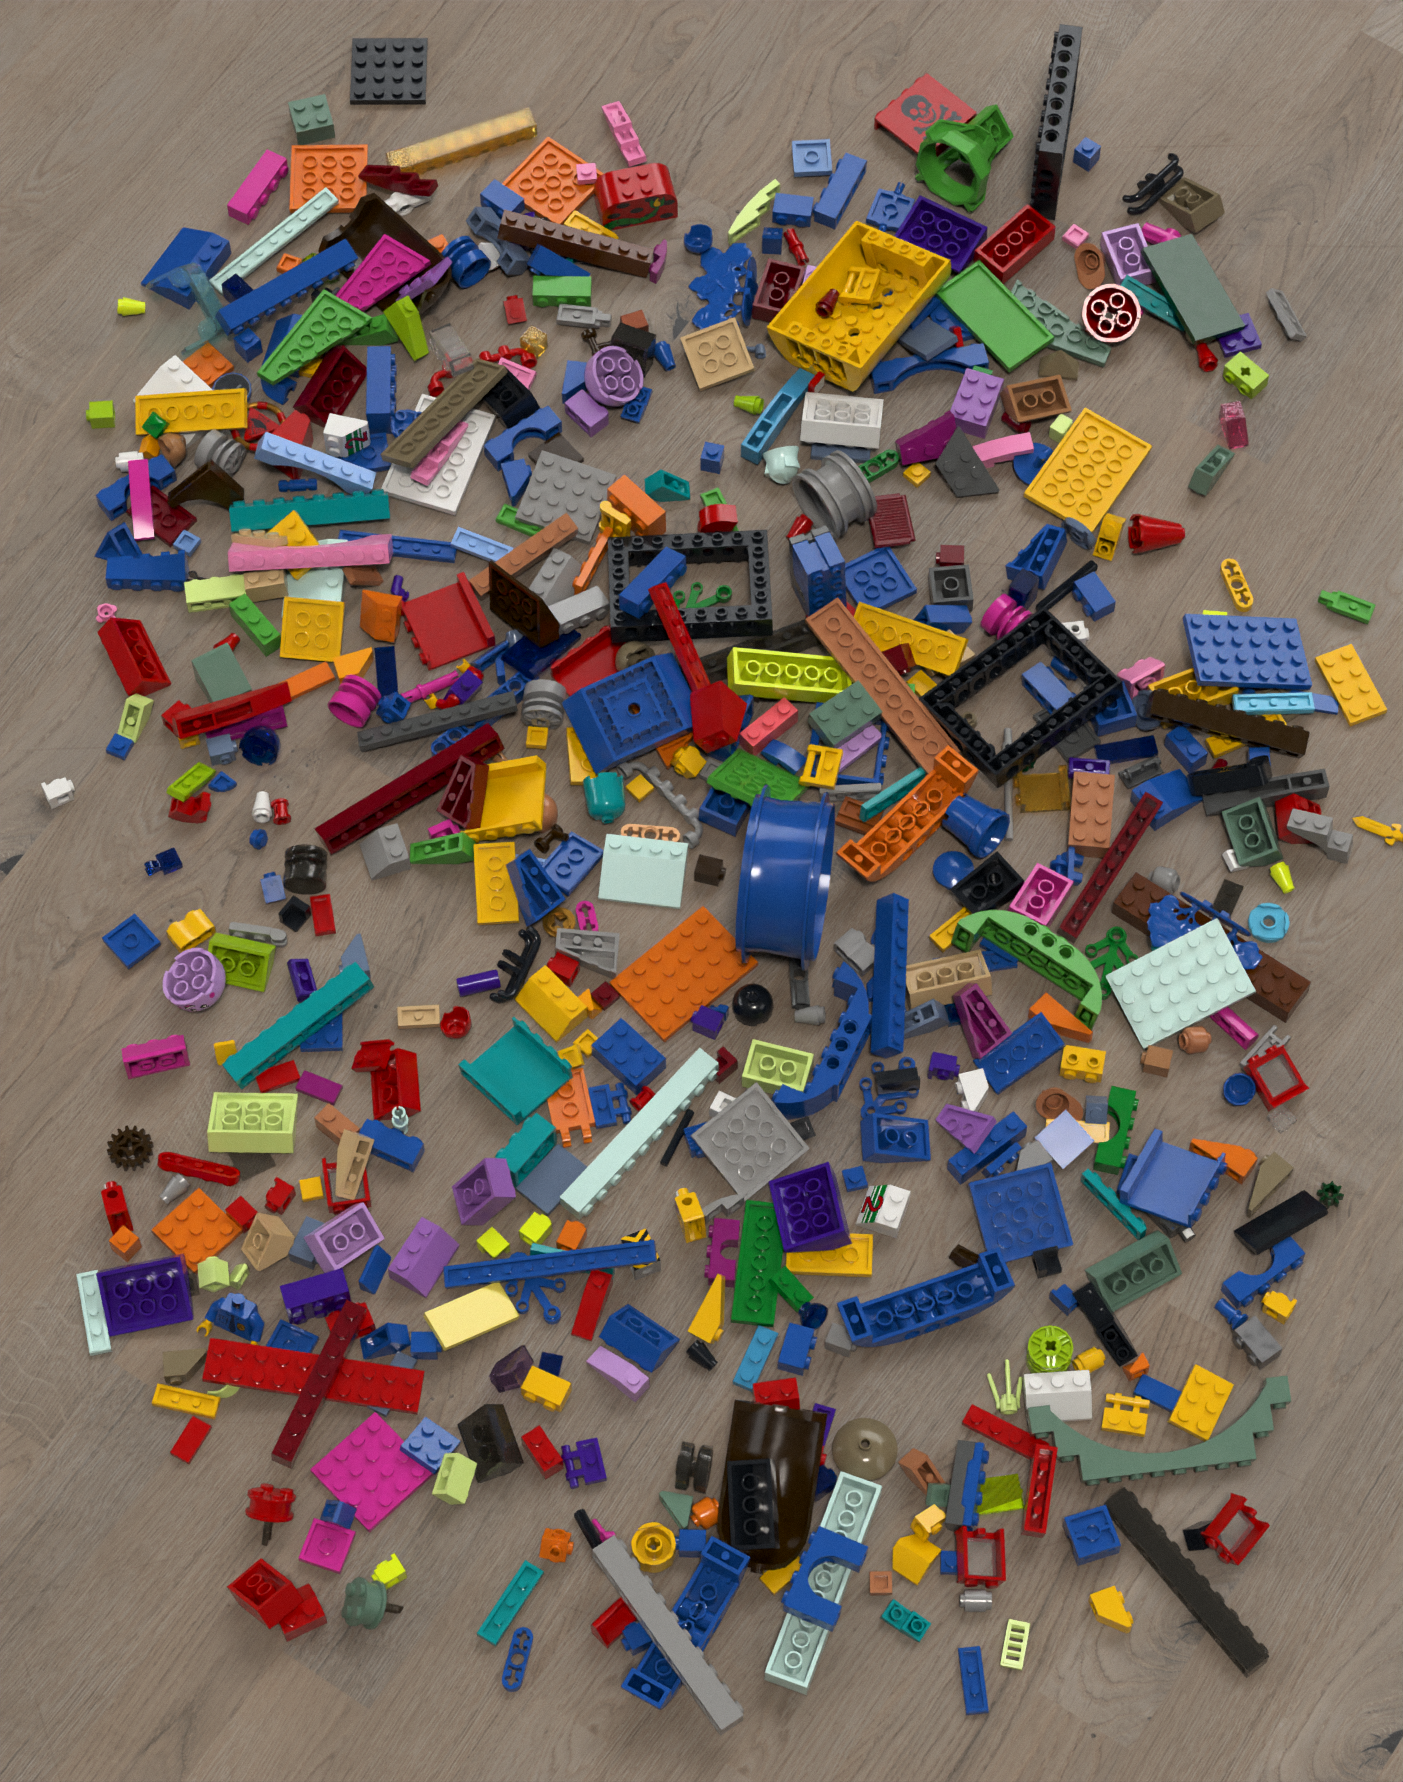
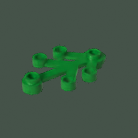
M694 582L691 585V594L686 608L710 607L718 602H729L732 598V590L727 585H721L716 589L715 595L696 603L698 596L703 593V585L699 582ZM698 587L700 590L695 591L694 588ZM681 590L675 591L673 594V599L678 609L680 604L685 602V593Z
M1118 926L1110 928L1106 933V938L1095 944L1087 945L1085 949V955L1088 958H1094L1099 950L1110 945L1107 953L1090 962L1094 969L1105 964L1100 982L1101 990L1106 992V994H1102V1000L1108 999L1112 990L1106 975L1112 972L1113 966L1116 970L1124 966L1117 955L1118 948L1126 957V965L1131 963L1129 959H1138V956L1133 954L1126 944L1127 934L1125 930ZM1117 935L1120 939L1116 940L1113 936ZM1093 949L1095 952L1089 953L1088 950Z

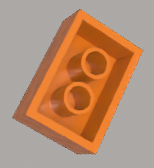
M625 474L607 488V500L611 503L612 508L626 514L631 519V530L636 536L663 535L666 532V511Z

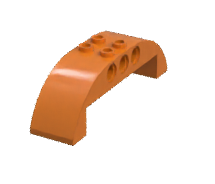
M947 745L934 758L933 770L863 838L857 843L850 839L836 852V855L870 882L886 877L903 864L942 826V820H947L949 817L945 813L947 808L957 796L965 797L963 793L967 794L979 770Z

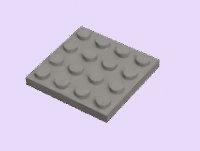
M542 450L516 513L515 520L543 529L567 512L578 527V535L573 537L572 540L590 545L601 518L600 503L607 501V488L615 483L616 475Z
M757 1082L690 1135L736 1194L744 1196V1202L810 1149Z

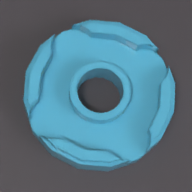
M1273 903L1258 905L1250 912L1248 919V929L1252 936L1265 943H1274L1283 939L1288 932L1290 924L1288 914L1282 910V907ZM1265 919H1271L1274 922V925L1270 927L1264 925L1263 921Z

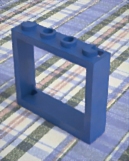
M817 702L816 709L824 703ZM882 719L874 723L881 725L880 733L882 734L881 741L878 744L874 778L838 774L836 785L881 783L883 785L884 773H881V768L886 767L887 755L883 754L884 749L889 747L890 737H886L887 731L891 732V730ZM812 728L810 744L819 746L820 737ZM818 755L815 757L811 777L814 778L817 772L815 769Z

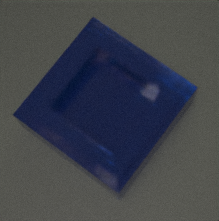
M542 1352L538 1368L559 1377L564 1358L562 1355Z

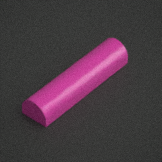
M1229 1007L1209 1016L1244 1050H1247L1254 1044L1259 1037V1034Z

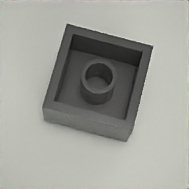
M969 564L929 568L928 583L931 605H967L969 611L973 610L974 599Z

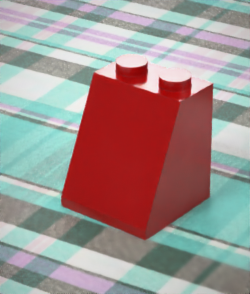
M297 410L271 433L309 448L313 444L311 420L306 414H301ZM273 465L292 480L300 479L303 472L302 468Z
M721 680L691 692L690 701L694 742L706 753L737 742L747 703Z
M796 1377L753 1383L752 1401L766 1405L776 1404L800 1409Z

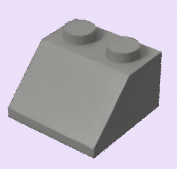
M398 823L377 829L360 843L371 881L411 869L410 859Z

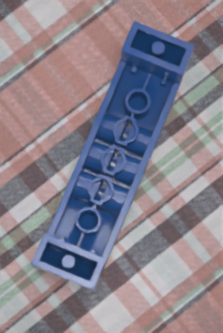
M997 1247L980 1253L977 1264L861 1304L856 1296L838 1302L837 1307L852 1344L861 1347H878L902 1342L974 1316L1004 1298L1012 1291L1015 1284L1001 1250Z
M713 1536L710 1537L701 1552L699 1566L672 1609L679 1619V1626L689 1632L692 1637L690 1641L694 1647L698 1646L702 1652L726 1614L750 1561L749 1556ZM652 1642L637 1669L632 1667L621 1688L661 1710L674 1698L683 1683L654 1642Z

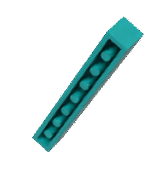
M384 489L372 490V493L365 494L364 491H354L352 495H344L343 492L333 493L329 497H324V494L312 495L313 498L294 496L293 500H285L284 497L273 498V501L265 502V499L253 500V503L234 501L233 505L229 506L231 532L246 528L251 530L273 528L293 510L300 515L306 525L389 519L388 492H384Z
M356 962L346 966L339 975L329 979L319 990L312 992L309 998L295 1005L287 1015L278 1018L274 1025L264 1029L257 1038L247 1042L236 1054L230 1055L222 1064L242 1090L255 1080L256 1076L272 1067L374 988L373 983Z

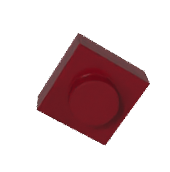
M606 981L590 993L591 998L604 1011L620 999V995Z

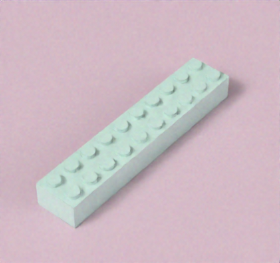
M841 1471L820 1526L863 1544L882 1494V1486ZM823 1563L812 1570L808 1577V1583L815 1594L840 1605L853 1570L836 1563ZM787 1613L766 1667L764 1680L807 1695L830 1631Z

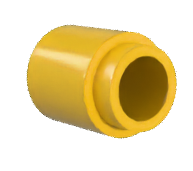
M1092 1347L1075 1356V1359L1072 1360V1365L1075 1371L1089 1370V1373L1103 1367L1106 1358L1101 1349L1097 1350L1095 1347Z

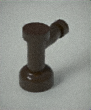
M589 328L581 334L583 341L589 343L593 351L592 356L604 347L615 346L613 340L597 344V332L594 328Z
M554 824L552 830L544 838L539 837L534 841V845L540 852L546 853L550 849L549 843L553 839L568 841L569 834L563 833V829L559 825Z

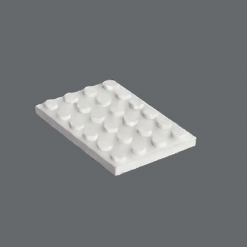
M422 394L415 411L423 412L436 398ZM472 408L461 419V421L468 423V428L446 463L428 486L410 478L413 469L392 463L381 489H384V492H388V495L391 497L456 515L484 445L495 423L496 415Z

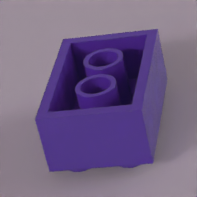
M342 1268L280 1286L290 1324H302L307 1319L314 1317L323 1318L328 1313L337 1310L341 1311L346 1300L351 1301Z

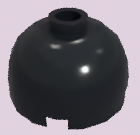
M746 984L740 987L734 994L732 1010L735 1018L740 1023L753 1027L762 1022H767L772 1016L774 1009L773 998L768 989L762 985Z

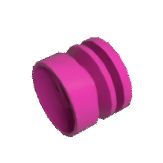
M1002 594L987 609L981 620L980 627L990 635L997 634L996 639L999 640L1033 614L1028 610L1026 611L1023 606L1017 607V602L1007 594Z
M352 674L346 675L338 687L339 691H336L328 702V708L342 722L361 728L369 719L370 711L376 708V704L381 699V694L367 680Z

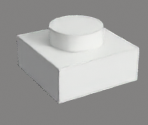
M1234 849L1226 850L1222 854L1230 872L1249 867H1240Z

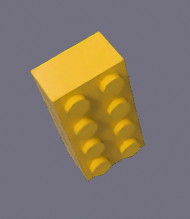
M1194 668L1148 684L1147 690L1152 691L1158 688L1166 689L1173 695L1184 694L1188 696V699L1195 701L1196 699H1203L1208 702L1207 704L1214 706L1215 704L1225 706L1232 703V695L1239 692L1238 687L1198 686ZM1162 721L1160 723L1163 729L1173 726V724Z

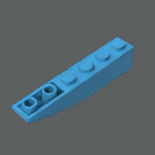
M799 368L786 382L742 442L741 457L757 465L763 458L762 454L769 450L805 397V393L808 392V383L813 379L814 374Z

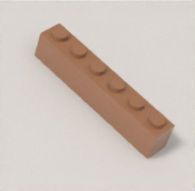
M566 512L495 563L516 578L549 555L553 548H559L578 535V527ZM489 567L469 580L473 592L480 602L490 596Z

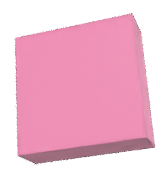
M1073 224L1062 236V241L1077 249L1078 246L1089 238V233Z

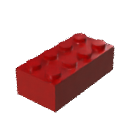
M1027 204L975 249L974 263L980 260L1004 284L1054 240L1056 226Z

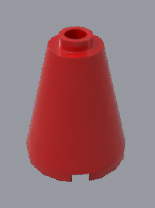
M1133 514L1130 517V521H1133L1132 526H1128V543L1130 548H1134L1132 553L1139 554L1180 544L1185 538V529L1179 523L1141 514Z

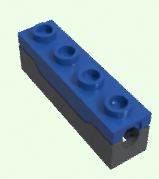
M958 1440L945 1519L947 1530L956 1531L962 1526H967V1531H974V1526H978L979 1513H977V1506L982 1504L983 1497L980 1487L981 1484H985L986 1472L983 1471L984 1464H988L989 1451H986L984 1443Z

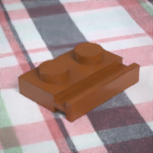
M845 796L835 819V824L866 835L881 820L884 810L868 821L863 822L859 819L861 805L864 802Z

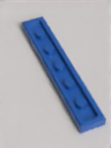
M340 530L338 539L353 541L381 534ZM392 536L393 557L455 563L457 549L450 547L451 542Z

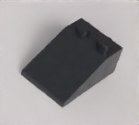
M508 369L502 379L481 399L506 429L514 427L520 420L527 419L540 409L533 394Z
M997 851L954 885L950 891L971 914L980 911L995 910L1010 902L1016 897L1023 886L1024 879Z

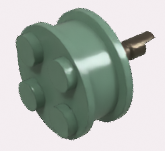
M357 1577L346 1586V1597L341 1615L349 1626L362 1624L364 1628L372 1630L379 1625L384 1612L397 1614L401 1613L404 1607L386 1603L387 1593L383 1582L375 1580L370 1583L365 1578Z

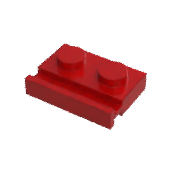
M390 1039L360 1042L362 1047L361 1050L357 1051L351 1069L357 1073L385 1070L392 1052L390 1048L395 1043Z

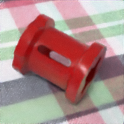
M284 798L273 800L270 804L274 810V824L285 825L291 822V815L288 814L287 808L289 806L288 800Z
M643 1086L641 1088L642 1091L635 1098L629 1100L632 1107L638 1112L655 1096V1093L647 1086Z

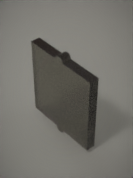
M228 1152L233 1162V1167L240 1171L242 1182L276 1166L270 1153Z

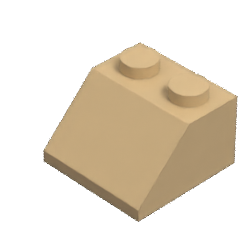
M286 569L244 571L245 591L252 602L289 596Z
M257 1212L241 1250L255 1269L261 1271L286 1257L294 1244L295 1237L280 1217Z

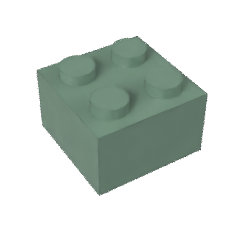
M325 94L288 102L298 145L335 138L334 124Z

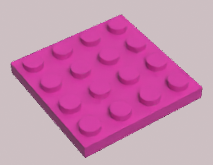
M376 1412L310 1469L311 1473L338 1501L357 1508L354 1518L369 1533L434 1475L399 1450L404 1441Z

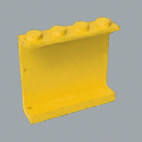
M535 755L487 764L489 765L481 826L477 829H466L460 832H464L478 843L482 840H496L499 837H514L517 834H531L534 831L542 830L546 763Z

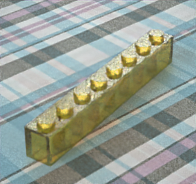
M528 107L386 153L387 165L400 166L401 172L424 174L427 171L458 163L470 157H477L480 154L495 151L501 147L511 146L523 140H530L537 136V124Z

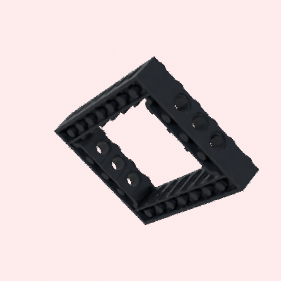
M1060 24L1059 32L1055 31L1054 44L1051 52L1052 60L1048 71L1050 79L1047 78L1046 82L1048 94L1044 95L1043 106H1046V109L1042 110L1040 122H1043V126H1039L1038 138L1041 139L1036 144L1030 206L1049 220H1055L1074 105L1083 27Z
M767 530L608 537L612 643L670 640L657 610H649L639 619L621 610L619 606V594L630 584L629 566L637 565V567H641V565H649L665 547L685 555L686 563L701 564V562L721 563V561L741 562V560H749L751 605L679 608L678 610L691 639L773 635Z
M1042 607L921 696L919 700L958 749L999 788L1124 695L1122 681L1050 611ZM1044 644L1086 686L1083 691L1073 698L1070 697L1068 702L1058 709L1055 708L1052 714L1042 721L1039 720L1037 725L1026 733L1023 732L1021 737L1010 745H1005V748L996 754L995 747L991 743L988 744L981 737L978 730L975 731L968 724V720L962 718L955 711V708L1040 645Z

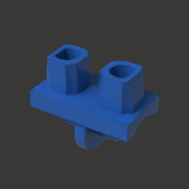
M1069 846L1067 852L1057 855L1056 860L1050 862V868L1074 881L1073 885L1078 886L1082 882L1083 874L1074 871V867L1080 868L1082 866L1084 856L1075 853V847Z

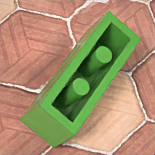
M533 276V306L559 307V304L591 307L592 278L585 276Z
M245 593L229 604L232 618L266 657L280 648V633Z

